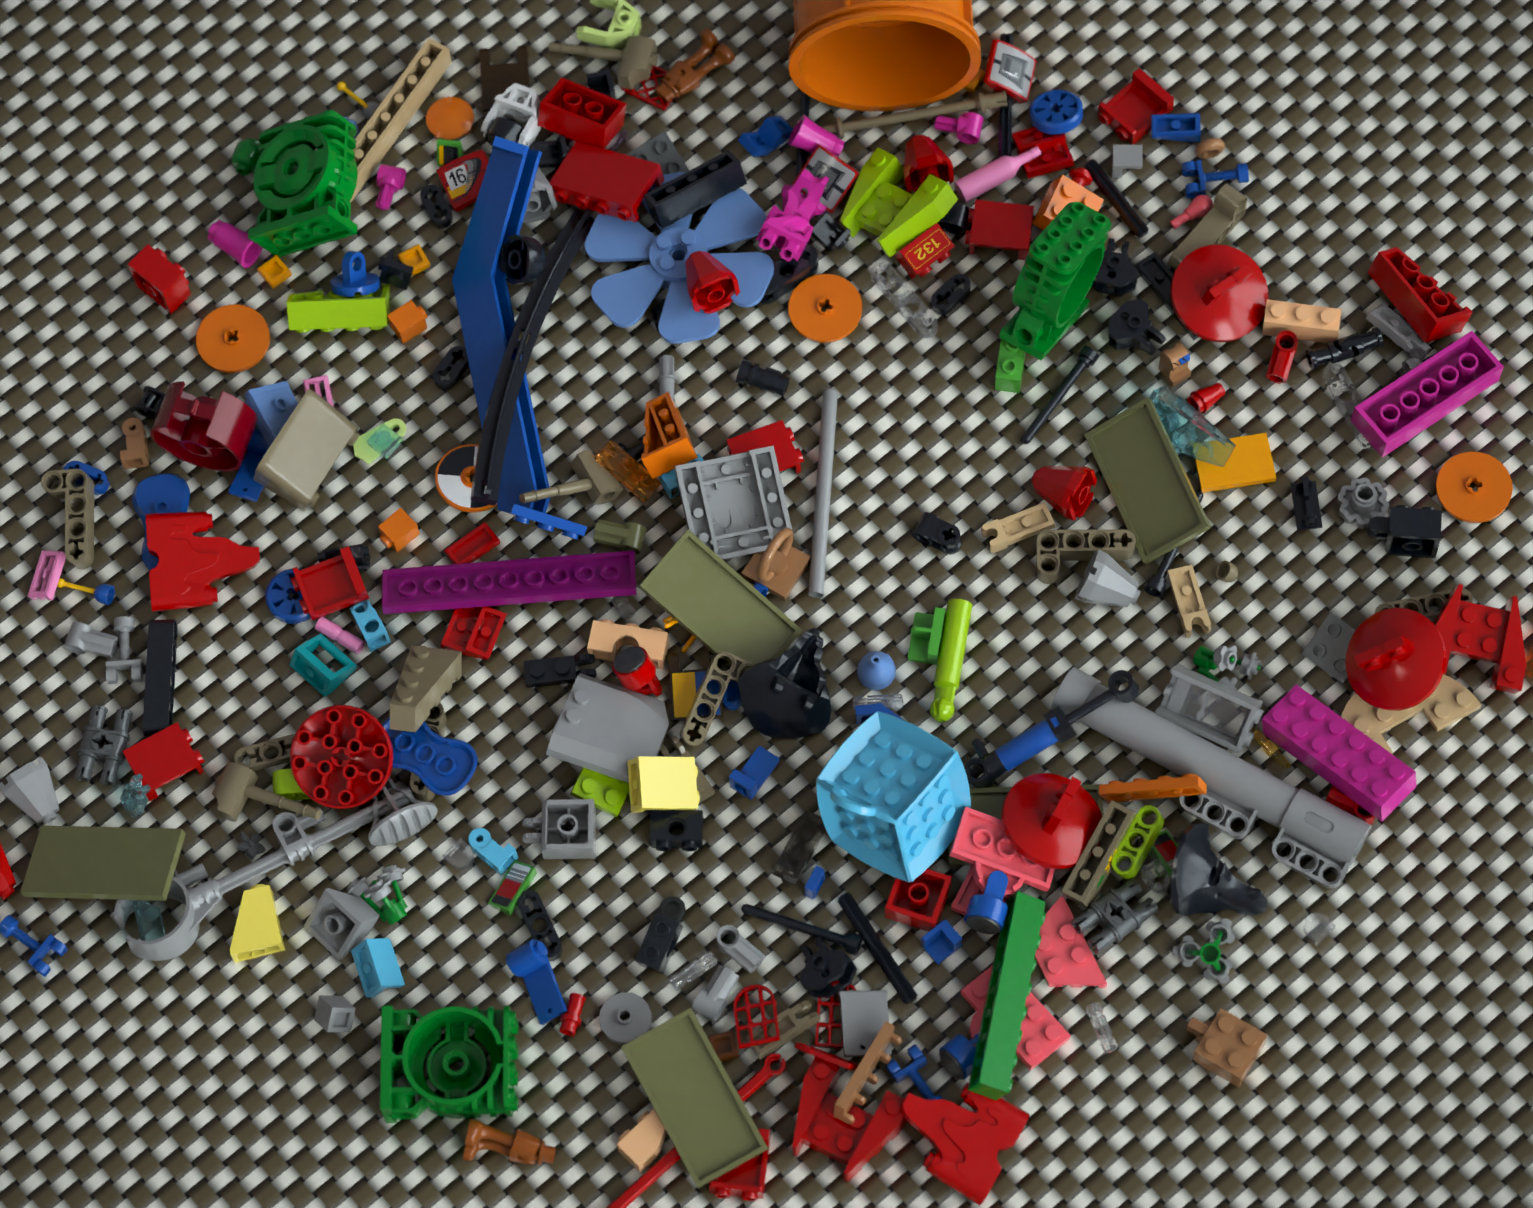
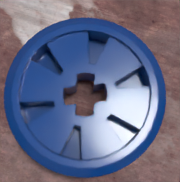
M1066 90L1046 91L1038 95L1031 102L1029 108L1030 121L1037 130L1043 133L1063 134L1075 129L1083 119L1082 101L1077 95Z
M292 569L284 570L271 579L266 588L265 599L269 611L276 619L288 624H297L307 621L311 616L309 613L304 614L299 602V600L303 599L301 590L297 591L299 598L297 600L293 598L290 601L289 594L291 592L293 594L296 593L291 581V577L295 576Z

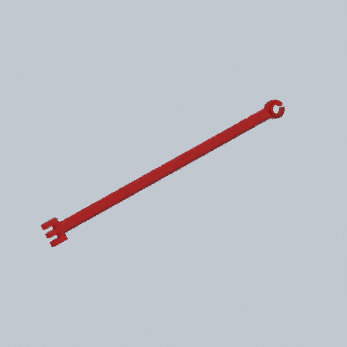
M773 1053L766 1057L764 1067L737 1090L743 1102L772 1076L777 1077L784 1073L786 1063L784 1058L780 1062L782 1058L780 1054ZM773 1063H780V1068L772 1070L771 1065ZM675 1146L606 1208H626L679 1161L681 1157Z

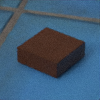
M733 1030L707 1036L721 1062L739 1058Z

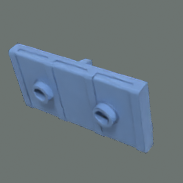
M287 381L250 389L244 395L246 397L244 403L256 413L258 417L256 425L269 447L298 405Z

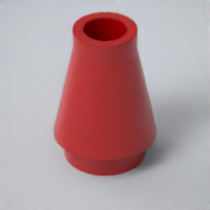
M1217 382L1211 386L1191 392L1187 398L1190 409L1195 414L1206 413L1225 395L1224 387Z

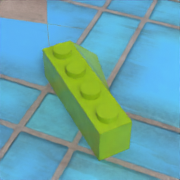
M382 283L381 288L364 296L361 295V292H354L355 296L345 297L336 295L332 291L328 295H324L323 291L289 294L286 302L289 330H296L297 333H306L311 329H320L322 332H331L336 328H345L346 331H355L362 327H369L371 330L383 329L389 323L387 315L390 314V284Z

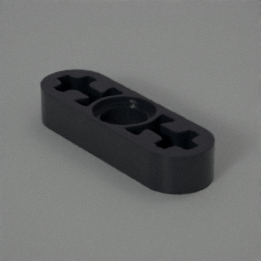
M533 890L523 891L517 900L520 913L532 939H540L539 941L546 946L543 938L548 936L551 945L555 946V952L550 953L547 950V957L549 961H555L561 956L563 951L556 930L538 893ZM527 898L534 901L533 905L536 913L533 915L529 907L525 905V899ZM542 919L547 922V927L544 931L537 932L532 928L536 920Z

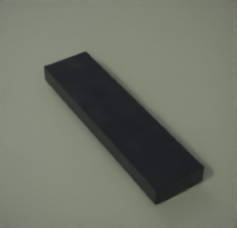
M1154 252L1135 264L1141 277L1193 340L1199 338L1181 323L1173 309L1170 297L1173 273L1157 253Z

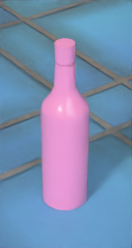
M1036 146L1018 156H1001L954 181L955 190L963 203H967L1012 179L1023 164L1041 155V151Z

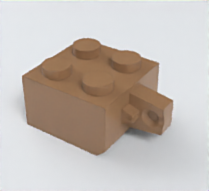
M1222 1008L1213 1022L1207 1020L1206 1023H1203L1192 1017L1186 1028L1187 1031L1197 1037L1195 1041L1199 1043L1194 1051L1193 1060L1238 1088L1263 1049L1267 1039V1034Z

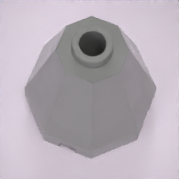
M539 166L523 219L525 223L547 219L550 215V210L552 208L555 210L557 207L552 186Z
M1098 549L1086 567L1083 581H1080L1075 595V599L1083 603L1127 608L1130 603H1136L1140 590L1137 589L1138 582L1109 554Z
M40 758L37 759L38 765H35L32 761L6 777L8 783L4 786L1 782L0 790L10 802L37 824L40 822L48 824L57 818L56 813L60 809L50 770L44 759Z

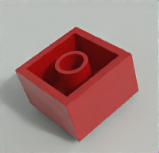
M147 244L128 263V267L136 287L168 313L172 314L191 295L188 287L189 281L184 276L185 270L178 263L174 262L172 264L167 260L168 257L161 249H154Z
M926 869L912 882L896 878L885 907V918L927 932L931 931L939 924L952 887V877Z

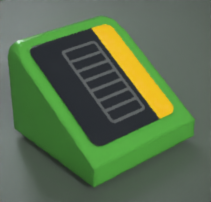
M437 139L438 166L442 167L464 155L460 141Z

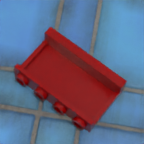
M576 141L549 183L552 186L556 201L560 203L572 204L581 209L588 208L602 215H611L623 221L628 220L637 223L639 220L637 208L644 199V195L652 185L660 187L665 178L658 163Z

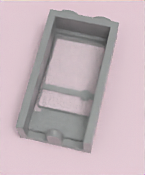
M1178 663L1172 669L1171 674L1173 676L1163 692L1164 698L1155 713L1195 734L1240 753L1244 746L1249 747L1254 737V733L1251 732L1254 724H1259L1264 713L1260 709L1263 701L1252 698L1187 669L1184 665Z

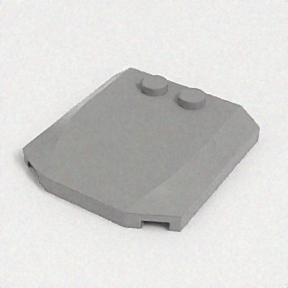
M774 446L674 467L688 530L722 560L764 552L773 537L781 529L788 527L792 530Z
M579 673L552 733L546 755L629 783L627 761L639 756L657 757L669 726L665 702Z

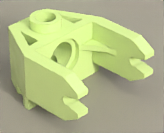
M590 0V3L597 7L615 11L608 32L586 26H579L576 29V37L583 42L610 49H625L628 37L638 36L640 33V12L625 0Z

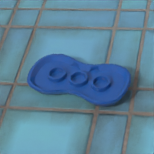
M162 473L149 476L140 481L133 491V507L142 520L145 531L142 560L149 570L155 568L159 560L149 553L147 547L146 514L187 512L190 489L187 482L177 474Z
M390 717L382 724L390 737L393 747L392 767L411 771L421 779L431 792L443 796L456 794L472 778L477 767L478 758L475 750L467 742L439 736L425 722L416 732L391 730Z

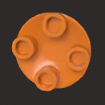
M441 98L434 102L427 111L426 124L436 139L454 140L469 135L472 131L474 113L471 106L461 98Z

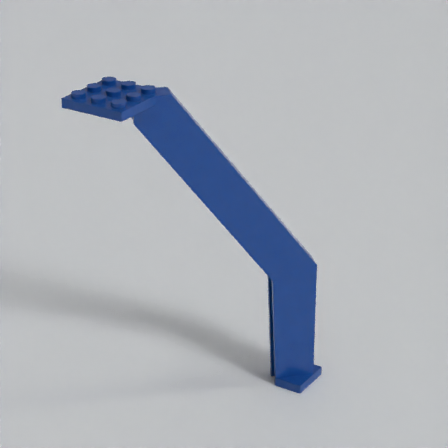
M495 136L490 159L452 278L482 429L497 372L515 325L508 285L505 279L507 276L505 272L500 270L499 254L502 244H507L509 240L506 239L507 237L520 234L542 155L540 151L529 149L526 145ZM514 352L512 354L511 360H514L516 354ZM525 372L516 401L504 455L497 501L498 510L514 515L513 520L529 524L530 520L538 522V528L553 532L555 527L563 530L561 535L578 540L579 535L585 536L587 526L546 514L550 498L524 504L519 500V495L522 493L549 488Z

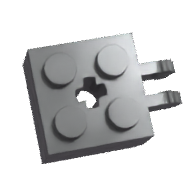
M594 799L542 801V817L524 818L522 820V826L525 828H542V833H526L522 835V841L530 844L541 843L543 859H595L596 807ZM567 827H572V830H571V831H567L566 828H567Z

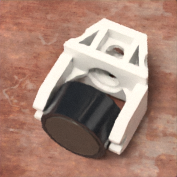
M514 83L503 94L495 97L496 102L483 121L481 132H484L483 137L486 138L491 146L495 136L526 145L530 149V145L541 130V127L537 126L540 99L536 90ZM504 116L526 123V126L523 129L514 121L504 118Z

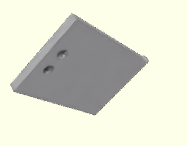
M887 990L838 992L844 1057H864L885 1021L889 1023ZM891 1042L884 1052L890 1057L892 1055Z

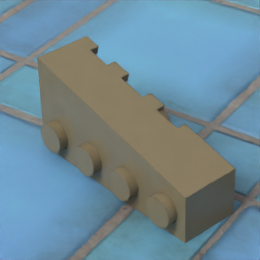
M411 646L390 702L391 730L416 732L430 715L432 707H437L441 702L442 695L448 693L452 689V683L461 678L462 651Z

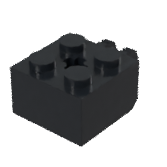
M1406 505L1390 507L1388 517L1370 518L1366 532L1370 538L1385 540V551L1389 555L1435 559L1441 540L1442 510H1435L1432 507L1415 509Z

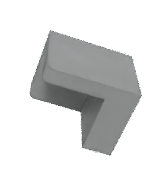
M1113 145L1112 178H1122V169L1142 168L1143 145Z
M319 995L314 1020L326 1032H351L356 1008L343 996Z

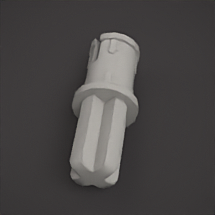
M665 354L660 357V376L657 377V382L660 383V395L669 392L675 402L674 383L677 382V377L674 376V357Z

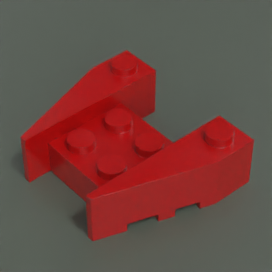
M1458 584L1452 589L1439 615L1433 622L1440 631L1446 647V666L1443 675L1446 674L1450 654L1495 663L1490 689L1513 694L1522 691L1527 664L1518 597L1512 596L1506 602L1505 610L1460 600L1463 584Z
M815 1056L803 1079L792 1145L793 1155L797 1157L804 1144L846 1165L847 1167L843 1172L844 1181L849 1182L870 1159L875 1157L890 1140H893L900 1133L906 1122V1118L902 1115L900 1109L904 1098L887 1090L874 1115L852 1105L848 1113L854 1116L855 1120L852 1124H848L833 1116L835 1103L839 1098L832 1095L831 1092L840 1077V1066Z

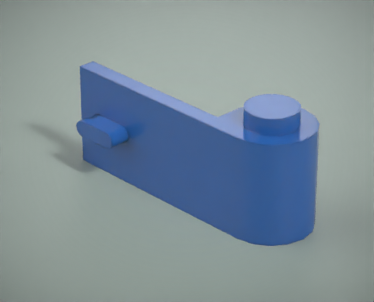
M258 426L255 427L247 448L248 452L228 491L231 495L257 502L264 486L253 480L255 470L269 448Z
M532 939L506 955V962L514 975L523 977L539 1023L544 1025L566 1012L567 1008L548 960L546 946L542 942Z

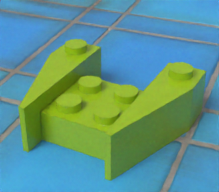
M878 147L863 165L840 222L845 229L849 228L851 230L849 235L852 238L861 228L878 236L877 242L886 255L891 258L944 218L958 198L947 182L931 174L913 195L898 188L895 185L904 176L903 167L896 156Z

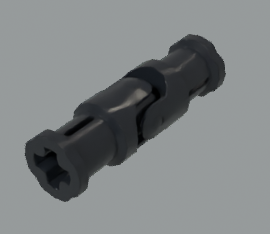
M1374 327L1372 331L1360 335L1355 333L1327 342L1323 347L1314 350L1307 349L1306 358L1311 370H1315L1318 366L1330 362L1335 364L1363 355L1364 351L1376 347L1383 348L1384 341L1379 328Z

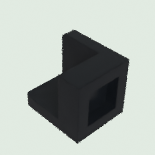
M610 69L586 75L588 88L616 99Z

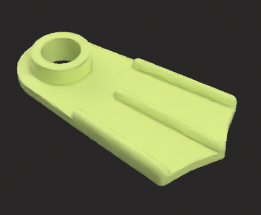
M394 418L359 436L353 445L355 457L367 464L372 463L405 435L407 429L405 423L401 419ZM395 427L400 428L399 432L397 433L391 432L392 429Z

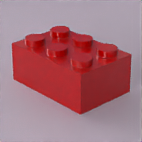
M561 78L540 102L537 126L559 135H564V137L570 140L605 149L624 125L627 103Z

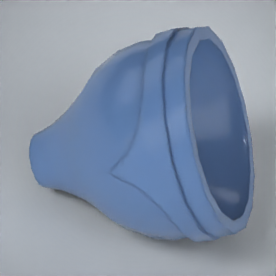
M882 651L867 653L862 657L857 667L859 681L870 690L887 688L893 682L896 674L894 661L887 653Z

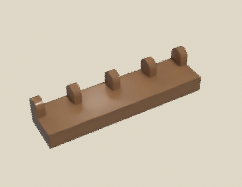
M887 1021L883 1024L835 1103L834 1117L848 1124L854 1122L855 1118L848 1113L854 1102L859 1105L865 1104L866 1098L859 1093L866 1081L874 1085L877 1084L879 1078L872 1074V1071L878 1061L889 1064L891 1057L884 1053L889 1043L900 1045L902 1042V1038L894 1034V1025Z

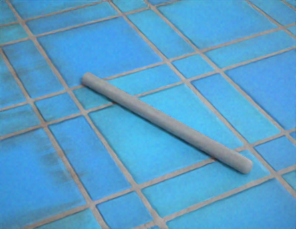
M832 388L823 391L808 593L813 598L824 596L838 392Z

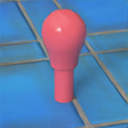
M1207 195L1196 196L1182 214L1169 221L1172 228L1175 230L1189 220L1192 221L1206 216L1213 208L1212 199Z

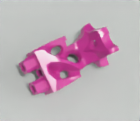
M804 169L793 185H784L781 190L783 197L782 211L774 205L768 213L756 238L759 241V247L765 250L772 248L780 252L781 258L788 262L792 259L798 261L814 228L809 225V220L815 215L823 214L827 208L821 204L820 199L829 178L826 176L823 178L814 177L810 171ZM806 188L808 195L801 194V189Z

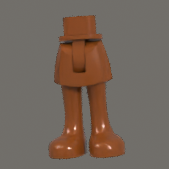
M705 28L701 31V46L684 61L678 60L665 77L661 79V84L655 89V92L665 102L668 103L674 97L679 98L681 95L700 87L699 80L716 67L731 64L735 60L731 49L724 43L719 45L718 39L710 29ZM714 53V55L708 61H706L700 67L693 70V68L697 66L702 60H704L706 57Z
M471 1119L466 1135L463 1160L472 1161L479 1150H492L509 1157L511 1162L535 1164L538 1161V1165H541V1162L553 1164L556 1147L547 1146L545 1141L519 1129H516L515 1134H509L485 1125L479 1120Z

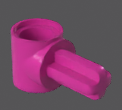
M973 112L963 113L959 119L937 116L934 128L936 130L956 133L958 140L963 143L976 144L979 142L983 117Z
M384 164L379 166L376 183L380 191L376 207L380 210H389L394 193L403 189L406 179L405 168Z

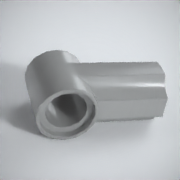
M72 622L64 647L76 654L88 652L112 659L118 649L119 639L117 636L95 631L87 624Z
M725 925L719 928L716 936L718 950L731 957L749 974L754 972L765 959V955L741 936L736 927ZM726 935L734 937L735 941L732 944H725L721 939Z
M720 965L706 988H702L697 994L692 1009L716 1021L722 1014L726 1006V999L738 982L739 976L733 970Z

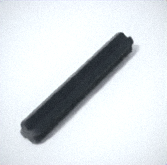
M1095 159L1088 161L1084 168L1089 171L1090 176L1134 234L1138 238L1145 236L1148 233V227L1098 162Z

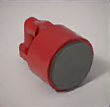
M639 646L629 647L622 650L615 657L612 669L624 688L646 696L653 693L655 696L662 695V687L655 674L656 667L644 648Z

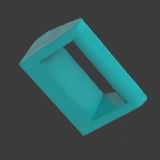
M322 633L295 648L289 664L324 697L331 694L357 668V665ZM320 645L343 668L335 673L332 672L312 652Z

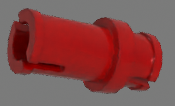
M570 993L566 1007L567 1011L560 1018L562 1023L559 1029L560 1033L567 1036H575L576 1028L581 1024L580 1015L586 1000L583 995Z

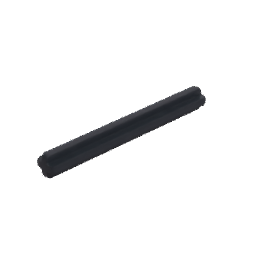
M847 892L838 898L839 905L858 934L863 936L864 943L903 1002L909 1004L916 1000L917 993L851 893Z

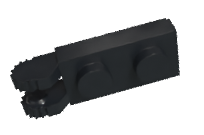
M580 654L575 657L572 655L524 661L526 688L574 683L579 673L595 678L597 673L594 669H580L576 671V666L594 663L595 656L592 654Z

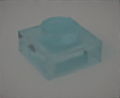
M384 423L367 440L368 445L385 459L403 442L402 437Z

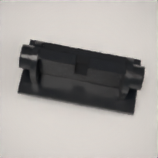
M1301 476L1297 483H1290L1297 530L1322 528L1316 481L1309 480L1308 476Z
M358 544L349 546L358 570L362 571L370 567L368 545ZM340 547L323 549L322 552L317 553L318 561L321 563L341 555Z

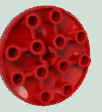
M1207 245L1192 251L1177 266L1171 280L1170 297L1178 319L1193 334L1213 342H1231L1246 336L1260 323L1265 315L1268 287L1263 272L1247 254L1226 245Z
M1389 608L1379 611L1362 622L1350 639L1345 659L1348 680L1357 695L1376 708L1387 711H1401L1412 708L1426 700L1435 691L1443 677L1446 666L1444 639L1430 619L1414 610Z
M348 705L329 706L310 715L298 728L290 750L291 770L298 786L313 801L330 808H353L373 799L386 785L393 766V747L384 726L369 712Z
M1040 773L1019 780L1010 789L1003 802L1001 817L1004 831L1019 854L1044 868L1066 869L1075 867L1102 818L1101 811L1093 797L1080 786L1082 781L1075 777L1069 779L1056 774Z

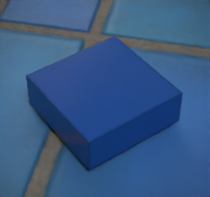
M815 866L804 887L806 897L816 898L825 881V871L823 868Z

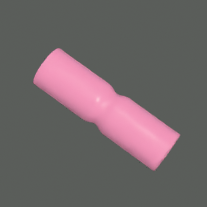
M321 617L317 621L315 630L337 641L355 654H359L364 648L365 641L343 630L327 618Z

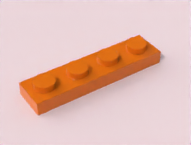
M1191 773L1184 774L1178 778L1170 776H1160L1156 780L1136 778L1133 779V782L1123 783L1122 781L1114 780L1109 781L1108 784L1099 785V795L1107 803H1110L1111 800L1126 802L1207 794V784L1198 775Z

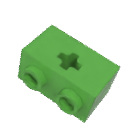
M1003 339L1000 342L995 390L1020 393L1026 352Z

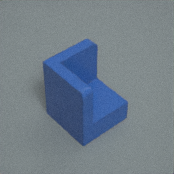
M945 919L921 938V946L936 964H940L962 947V937Z

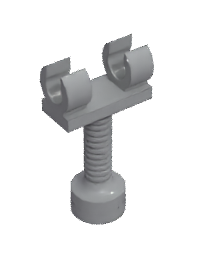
M128 616L116 617L114 619V630L119 632L120 658L119 661H106V681H108V684H118V671L131 670L133 683L143 682V663L141 659L129 660V632L134 630V618Z

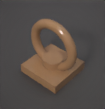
M786 527L773 537L764 552L754 553L741 574L744 579L752 583L758 582L768 587V592L785 601L811 562V556L791 546L794 537L793 531Z

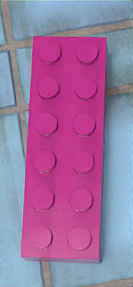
M1470 331L1354 407L1351 422L1383 458L1497 383L1504 366L1475 333Z
M1297 684L1262 718L1263 734L1381 822L1416 788V771Z

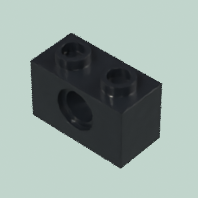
M651 810V848H656L658 851L682 848L683 851L689 852L696 851L697 848H703V810ZM674 828L684 830L682 834L677 836L670 833Z
M655 912L635 961L639 965L663 975L683 925L679 921Z

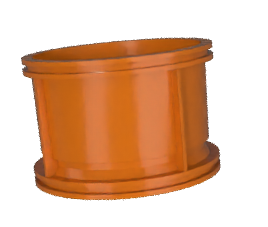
M794 0L795 35L788 48L789 73L795 85L802 92L825 104L849 110L871 112L898 111L921 107L945 99L960 91L972 81L980 68V39L973 28L972 0Z

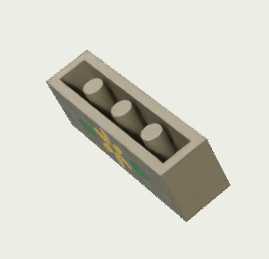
M1111 800L1061 891L1067 899L1088 909L1091 902L1095 901L1113 868L1112 858L1136 816L1134 811Z

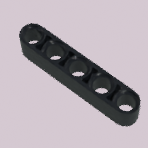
M176 619L149 621L143 711V734L145 738L173 724L178 634Z

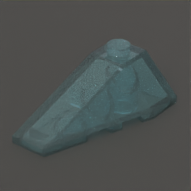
M1166 386L1153 390L1149 398L1152 399L1176 453H1182L1192 456L1197 460L1223 467L1236 445L1185 399Z

